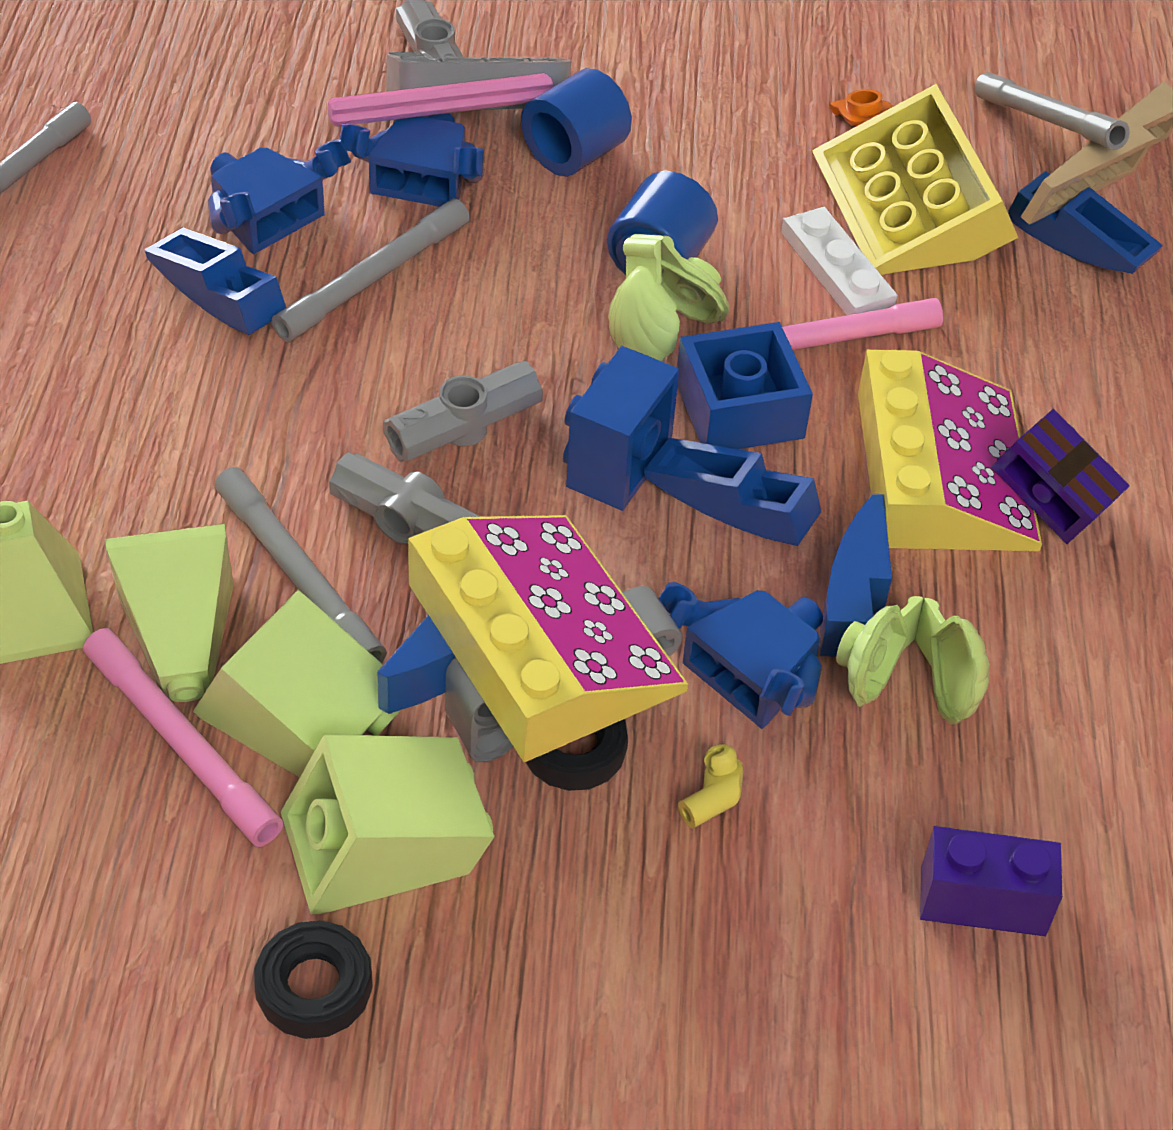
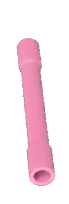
M931 298L896 304L887 309L782 326L792 350L889 333L903 334L938 328L943 323V310L939 300Z
M102 628L92 633L83 645V652L113 686L120 688L218 799L222 810L254 846L261 847L274 840L283 828V820L250 784L244 782L147 675L142 669L140 661L111 629Z

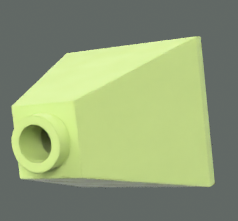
M1 501L0 664L83 648L86 639L93 633L79 552L29 501L17 503Z
M225 524L105 539L106 551L119 601L159 688L166 696H169V699L176 702H189L201 698L214 679L234 587Z

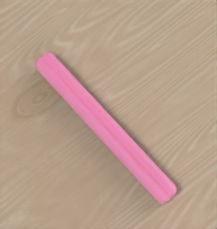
M542 73L331 98L328 101V117L330 122L338 127L346 123L362 124L526 104L551 89L553 82L551 77Z

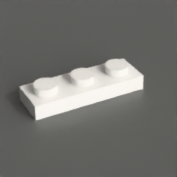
M825 206L783 218L781 234L846 315L887 309L896 305L898 296Z

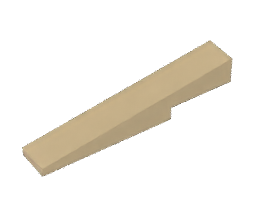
M1163 81L1118 118L1126 122L1130 129L1129 139L1123 147L1113 150L1090 141L1045 178L1021 215V218L1030 225L1060 210L1086 188L1090 187L1096 192L1134 173L1149 148L1167 139L1173 131V88Z

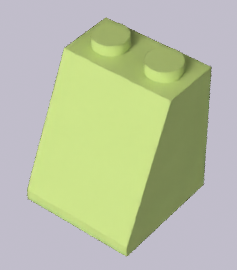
M298 589L221 667L193 712L203 721L300 778L324 734L363 735L368 730L374 736H378L400 710L388 714L379 709L377 672L383 664Z
M323 735L281 810V816L311 915L329 913L471 873L495 836L493 834L491 817L485 812L474 782L473 769L466 761L458 737Z

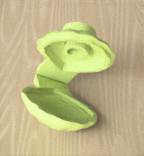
M634 234L626 239L623 245V251L626 255V279L618 287L610 304L608 315L610 335L618 349L624 346L663 361L666 356L673 353L676 347L680 320L676 311L689 319L698 320L706 324L725 321L726 315L729 314V303L719 286L721 276L712 265L699 258L691 257L685 259L681 257L674 248L673 239L669 236Z
M912 596L908 598L907 605L902 610H900L898 605L885 606L876 612L866 625L857 621L850 624L840 641L836 660L839 665L848 668L849 692L857 706L861 707L865 703H870L878 698L882 689L885 688L901 652L915 640L931 665L934 698L941 717L949 724L955 725L976 712L988 689L990 664L985 652L984 641L970 621L955 615L945 620L939 611V603L930 598Z

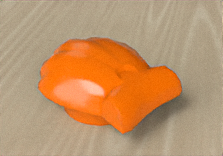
M872 89L853 91L846 98L829 104L832 113L836 116L841 115L849 125L854 127L893 107L891 103L883 100V96L879 91Z

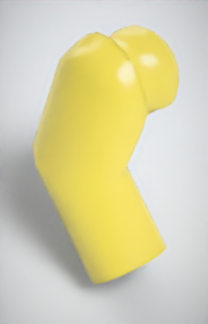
M719 744L708 749L704 755V762L707 768L704 773L703 789L678 802L680 815L690 828H695L732 808L741 798L743 765L737 759L736 751L729 745Z

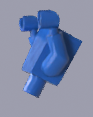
M450 113L397 119L390 128L371 138L369 137L370 130L365 127L347 123L341 126L339 139H341L346 151L352 152L355 157L369 163L371 194L440 207L453 198L459 200L463 178L468 183H477L484 176V150L476 148L469 142H465V127L461 123H455Z
M335 139L321 145L315 150L316 156L308 161L287 158L269 148H258L238 160L226 152L216 156L210 166L213 194L208 199L212 229L219 234H226L232 231L248 251L254 255L324 216L323 180L335 175L338 167L348 165L351 162L341 139Z
M669 582L666 585L659 600L667 612L670 613L671 618L679 629L682 625L687 626L683 664L758 727L763 729L780 710L785 715L790 716L794 709L806 708L813 704L822 671V665L817 658L820 637L815 630L823 623L822 611L813 600L802 597L786 608L766 591L757 590L743 598L704 602L697 600L695 594L680 583Z

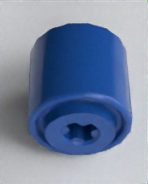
M584 68L526 103L521 115V127L524 138L533 156L547 170L555 175L565 177L577 173L623 143L631 132L632 124L629 103L621 88L610 76L598 69Z
M662 171L652 173L641 183L611 225L606 239L609 255L616 267L626 275V255L623 251L624 242L634 234L669 236L673 239L674 248L681 257L685 259L697 258L714 233L718 223L716 205L710 194L697 181L676 172Z

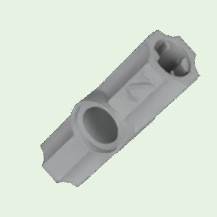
M405 0L401 6L396 8V21L413 52L424 53L432 57H463L455 43L454 26L449 21L441 19L431 1Z
M526 360L521 363L517 362L480 379L472 376H455L443 383L440 388L439 397L383 420L384 435L388 440L391 452L400 462L414 459L447 443L457 446L474 445L483 440L487 434L488 425L542 402L543 389L537 379L536 371Z
M347 452L336 463L333 476L329 480L331 495L372 515L380 530L390 539L401 544H408V538L459 518L480 517L445 499L440 486L426 474L410 472L404 478L358 453L353 455Z

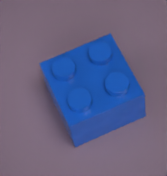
M780 322L680 337L677 368H679L678 389L700 443L743 449L805 438L813 393Z
M624 346L618 349L608 363L602 362L598 366L590 387L583 396L576 395L566 411L565 425L569 426V441L563 453V462L567 463L566 487L621 511L626 508L646 480L644 469L668 438H672L679 368Z

